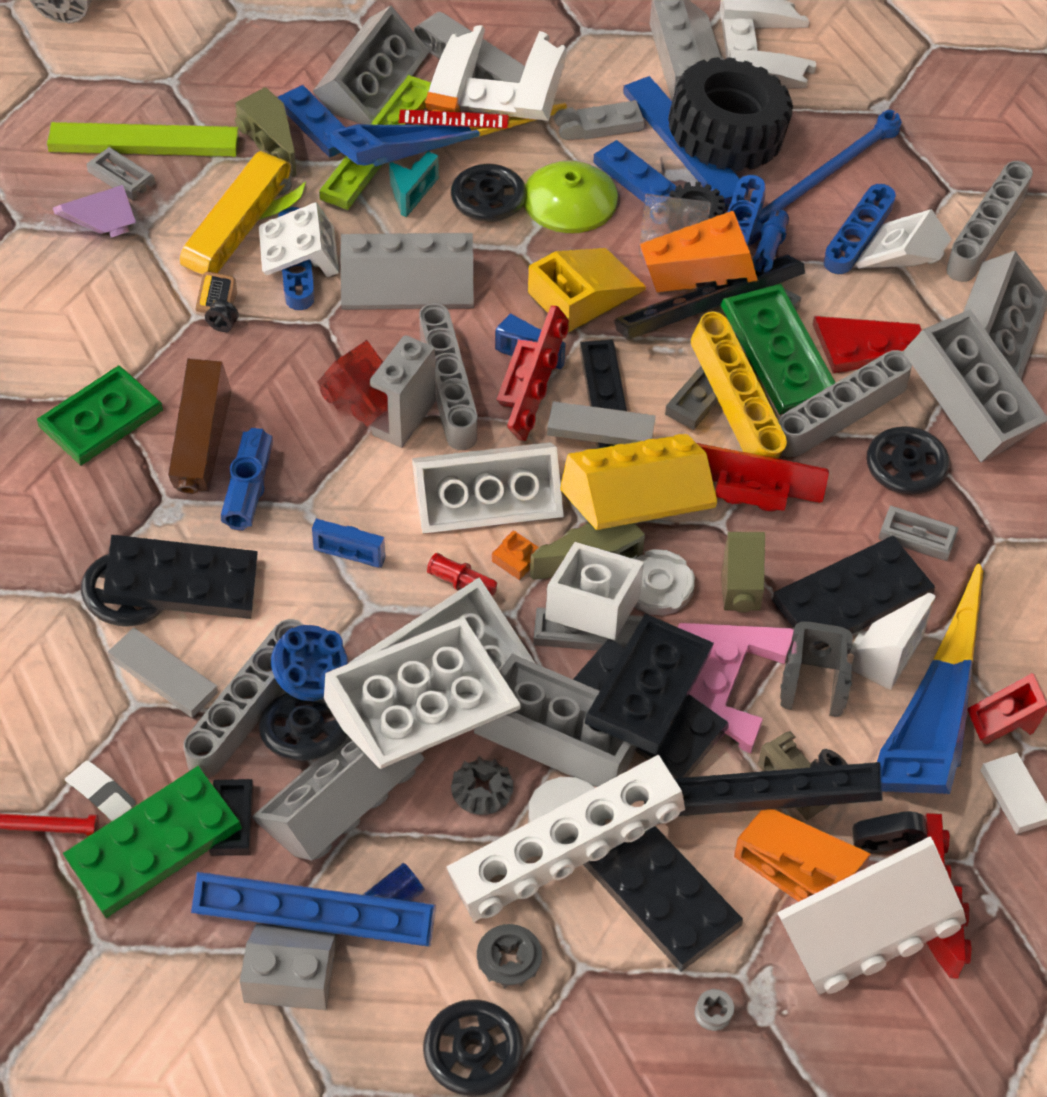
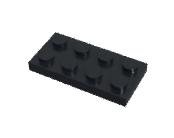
M111 534L102 603L251 619L258 551Z
M891 536L775 591L772 601L793 628L800 622H814L843 627L854 634L927 593L933 594L935 585L898 540ZM815 641L810 644L811 647L817 650L829 646V644L822 641Z
M645 613L587 712L585 724L656 755L708 660L714 643Z
M608 638L573 680L600 691L625 648ZM689 694L657 754L655 755L639 747L635 751L647 760L659 755L673 778H685L693 772L727 731L729 723Z
M656 826L646 830L639 839L633 842H624L610 849L603 858L583 864L680 972L742 925L743 918Z

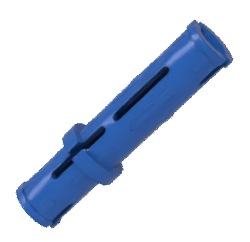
M777 209L773 210L769 215L768 221L761 228V240L752 259L754 268L758 272L762 271L764 265V272L771 270L779 245L786 238V226L789 223V215L784 210L780 209L778 216H776Z

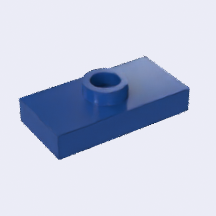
M316 518L312 526L314 550L382 568L386 559L385 537L361 531L354 526H343Z

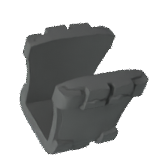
M800 622L795 625L792 636L794 643L788 655L780 686V704L783 708L792 710L801 664L834 669L829 716L839 717L842 715L843 709L846 708L852 685V665L847 662L853 640L852 633L843 627L814 622ZM815 641H822L829 644L830 648L817 650L811 647L810 644Z

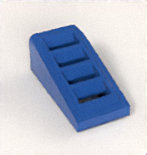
M509 314L495 330V350L512 356L518 339L538 342L542 330L513 314ZM563 341L558 352V362L555 367L557 369H562L565 365L566 343Z

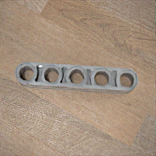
M436 12L414 28V33L430 50L429 53L438 59L441 58L452 34H456L459 37L472 32L442 12ZM482 39L472 78L520 83L525 66Z
M1012 161L1005 165L953 243L946 269L950 278L959 282H967L975 277L982 262L986 260L1026 198L1033 174L1030 165L1022 161Z
M430 303L422 307L419 312L420 341L435 347L436 402L446 440L454 449L467 450L472 448L477 442V412L450 313L444 305Z
M892 350L883 354L784 413L779 419V424L786 436L787 443L781 454L787 457H797L902 394L907 388L912 364L903 351Z
M286 619L278 623L189 732L183 746L189 771L199 766L207 778L215 776L259 722L266 707L281 694L283 689L277 683L273 672H266L265 670L272 669L271 656L278 640L287 630L304 625L303 623L295 619ZM247 696H253L250 699H242ZM223 724H231L228 727H220ZM201 752H209L204 756H197Z

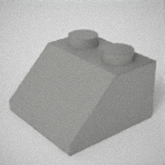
M256 924L246 943L240 977L244 1003L326 1010L337 934L286 926Z

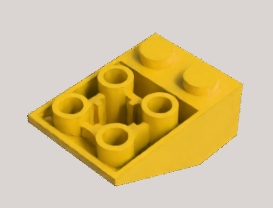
M607 248L555 251L529 265L528 293L547 312L551 305L559 306L569 319L568 332L646 290V286Z

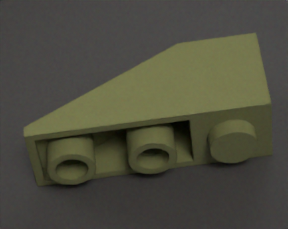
M266 87L235 103L237 115L235 123L239 131L247 134L261 151L290 162L291 176H296L295 152L284 103Z
M590 523L580 528H573L562 538L549 545L540 546L531 554L530 577L533 580L552 578L574 542L628 558H633L636 555L639 557L643 555L645 534L635 523L596 530Z

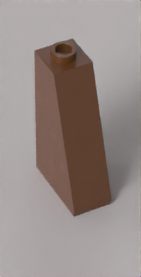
M187 358L168 472L173 488L182 493L196 494L198 490L209 491L232 391L222 361Z

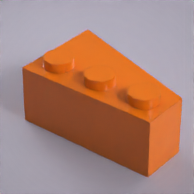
M734 211L718 215L640 244L656 293L697 288V283L716 281L718 286L727 285L729 279L747 277L748 282L758 281L750 251Z
M775 809L761 810L737 839L734 857L800 902L866 869L871 853Z

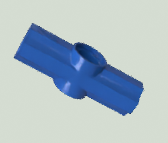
M251 428L249 431L243 432L237 457L230 465L231 479L221 512V522L234 530L244 531L245 528L252 526L258 500L264 493V477L273 446V436L266 433L263 429Z

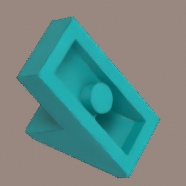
M427 151L420 161H416L412 165L411 170L393 162L389 163L390 185L402 216L407 217L439 179V155Z

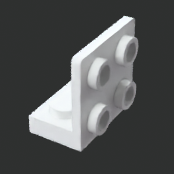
M317 202L269 220L259 226L262 271L265 275L273 274L308 259L311 260L315 267H320L326 277L339 273L334 226Z

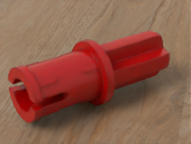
M435 553L429 560L427 573L453 584V588L457 591L478 578L481 579L492 597L497 591V582L494 579L471 569V565L468 563L460 564L444 557L440 553Z

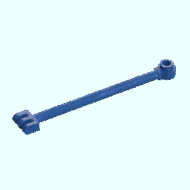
M893 110L882 112L877 119L874 129L762 208L751 244L761 239L763 223L768 220L773 210L777 209V213H779L780 209L783 210L879 139L896 137L900 132L902 124L899 114H895ZM739 212L735 215L739 221H746L751 218V215L747 212Z

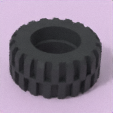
M715 57L708 60V62L704 59L695 63L694 66L692 65L687 68L683 75L679 77L668 116L669 128L680 148L684 147L688 155L692 158L696 156L700 159L701 163L706 165L710 163L716 165V168L723 170L733 168V171H742L747 167L751 170L770 162L780 152L793 114V102L785 85H781L780 79L775 75L771 76L768 74V70L761 66L758 68L753 66L752 62L746 60L740 62L736 61V58L727 57L726 60Z

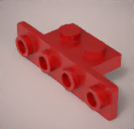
M550 306L538 342L518 339L496 399L501 406L513 408L507 428L520 441H526L529 432L535 426L536 413L541 400L546 395L550 374L557 365L558 352L562 341L568 335L569 319L559 306Z
M697 443L706 452L712 481L717 482L716 497L723 499L727 503L756 505L765 511H785L788 497L822 503L824 500L829 476L827 468Z

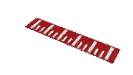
M400 109L399 123L508 129V115Z

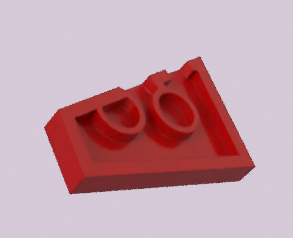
M814 316L812 324L833 374L860 369L892 350L904 351L922 331L920 325L916 323Z

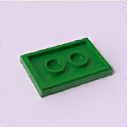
M118 365L37 418V423L40 429L82 466L162 412L163 406L161 401Z

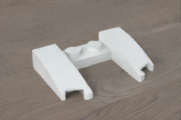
M721 0L720 15L726 58H736V61L740 62L746 60L752 62V65L758 68L761 66L768 70V74L779 78L781 85H785L786 88H806L808 80L803 75L805 72L814 74L816 61L781 53L758 51L754 29L808 28V18L798 14L795 10V4L785 0Z
M483 25L473 27L474 32L459 37L456 34L451 35L437 65L429 92L458 98L461 111L506 114L511 117L549 121L567 53L564 45L556 48L548 42L550 37L545 32L539 31L520 83L472 78L485 32Z

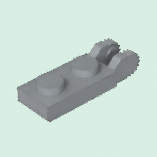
M637 101L577 110L571 107L559 110L554 114V121L557 126H560L558 130L560 137L565 140L591 139L642 131L644 129V119Z

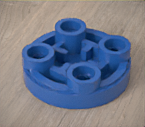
M300 625L287 630L276 643L271 656L272 672L280 687L289 695L305 701L324 699L325 673L348 664L341 636L336 631H328L315 625Z

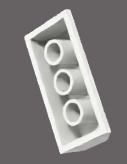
M551 442L412 458L416 499L423 534L564 517L557 446Z

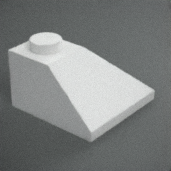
M930 209L882 224L855 264L858 268L916 266L926 262L932 264L943 257L944 250L951 241V237L935 213Z
M927 593L874 622L865 636L859 633L850 652L854 655L852 671L891 690L923 639L936 596Z

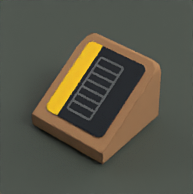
M204 272L197 298L196 311L206 313L210 309L212 302L216 299L226 300L233 304L237 296L235 277Z

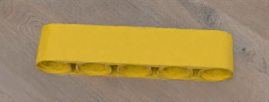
M258 151L186 242L180 254L181 266L202 275L204 272L218 274L285 186V184L281 186L280 184L285 178L288 179L290 177V162L263 151Z
M707 312L701 317L691 336L693 350L743 452L778 459L786 447V436L729 321L721 313Z

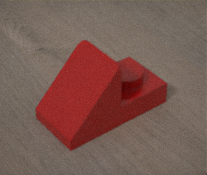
M1031 673L967 708V711L980 741L987 745L1019 727L1029 735L1033 734L1047 713V699L1036 675Z

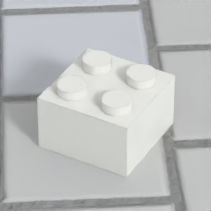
M574 542L548 584L545 619L615 640L641 595L644 562Z

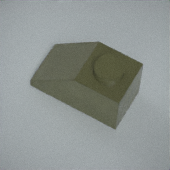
M728 532L721 570L724 610H736L738 612L760 610L764 593L765 532Z

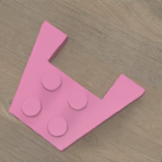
M679 623L678 628L714 643L712 652L689 694L728 721L729 728L724 734L739 743V748L751 753L763 718L727 707L728 700L746 654L752 653L785 664L793 642L794 629Z

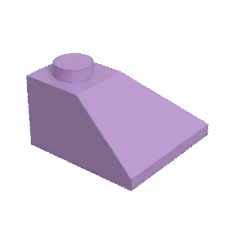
M123 185L53 207L56 215L100 234L109 231L111 237L129 232L128 225L136 223Z

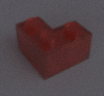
M368 340L337 359L317 381L320 386V392L327 402L332 403L337 410L349 403L353 416L357 420L362 421L366 427H369L388 414L387 394L370 386L371 377L383 361Z

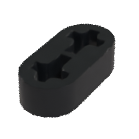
M912 811L865 819L855 823L852 828L853 846L871 854L910 847L927 838L925 816Z

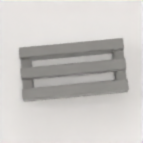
M110 147L87 163V169L90 174L112 188L123 185L127 197L131 200L137 198V192L144 193L146 185L151 187L155 184L153 174ZM106 159H108V160L111 161L112 163L116 164V166H114V165H112L111 163L107 162ZM125 171H127V172L130 173L131 175L135 176V177L138 178L139 180H136V179H134L133 177H131L130 175L126 174Z
M890 505L878 539L884 540L894 536L904 548L947 561L959 527ZM926 531L946 537L947 539L927 533Z

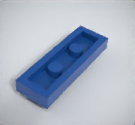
M304 85L277 97L284 103L286 115L329 158L341 153L331 145L329 132L346 127Z
M615 140L594 153L593 163L657 214L667 208L669 193L672 190L675 191L676 185L626 146Z

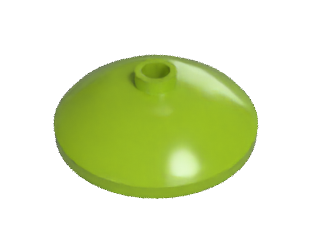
M559 161L551 163L535 171L525 183L527 191L524 202L525 210L539 225L556 232L582 233L591 231L605 224L613 216L617 208L618 193L612 179L602 170L584 162Z

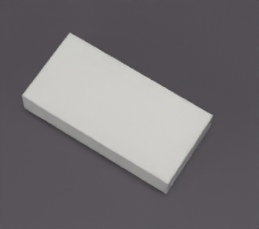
M1018 753L983 763L980 771L1016 835L1047 825V803Z

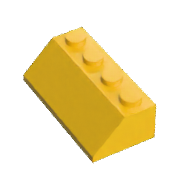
M676 434L670 437L647 439L629 444H617L599 449H586L585 451L569 453L567 455L560 490L596 530L716 508L717 498L706 452L688 434Z

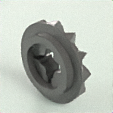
M479 756L476 761L470 763L464 761L462 767L458 771H454L451 791L454 800L462 809L477 815H487L501 810L508 804L513 794V780L509 774L508 767L504 768L499 765L496 758L488 761L483 760ZM475 776L477 778H480L483 782L490 780V792L488 790H485L483 787H478L477 789H475Z
M515 924L496 926L486 932L478 944V968L486 975L489 982L495 981L504 988L515 984L522 987L525 981L532 976H536L542 963L540 942L530 930ZM518 947L516 957L518 962L509 961L506 965L500 966L502 962L501 952L504 951L509 954Z

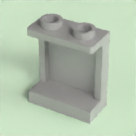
M405 335L371 377L370 386L385 392L388 396V405L371 426L373 436L402 448L435 404V347Z

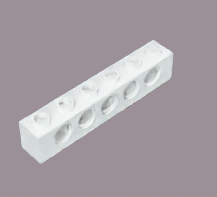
M657 755L446 867L452 883L472 920L475 922L481 918H490L498 914L505 905L517 899H525L532 896L539 887L550 881L566 878L580 865L603 858L610 849L624 842H633L639 839L646 830L655 825L671 822L680 812L685 810L682 791L660 756ZM636 801L647 802L640 807L631 806ZM603 819L612 820L604 826L596 825L597 822ZM566 838H576L571 844H561ZM530 857H541V859L535 863H525L526 860ZM497 875H505V878L500 882H490Z

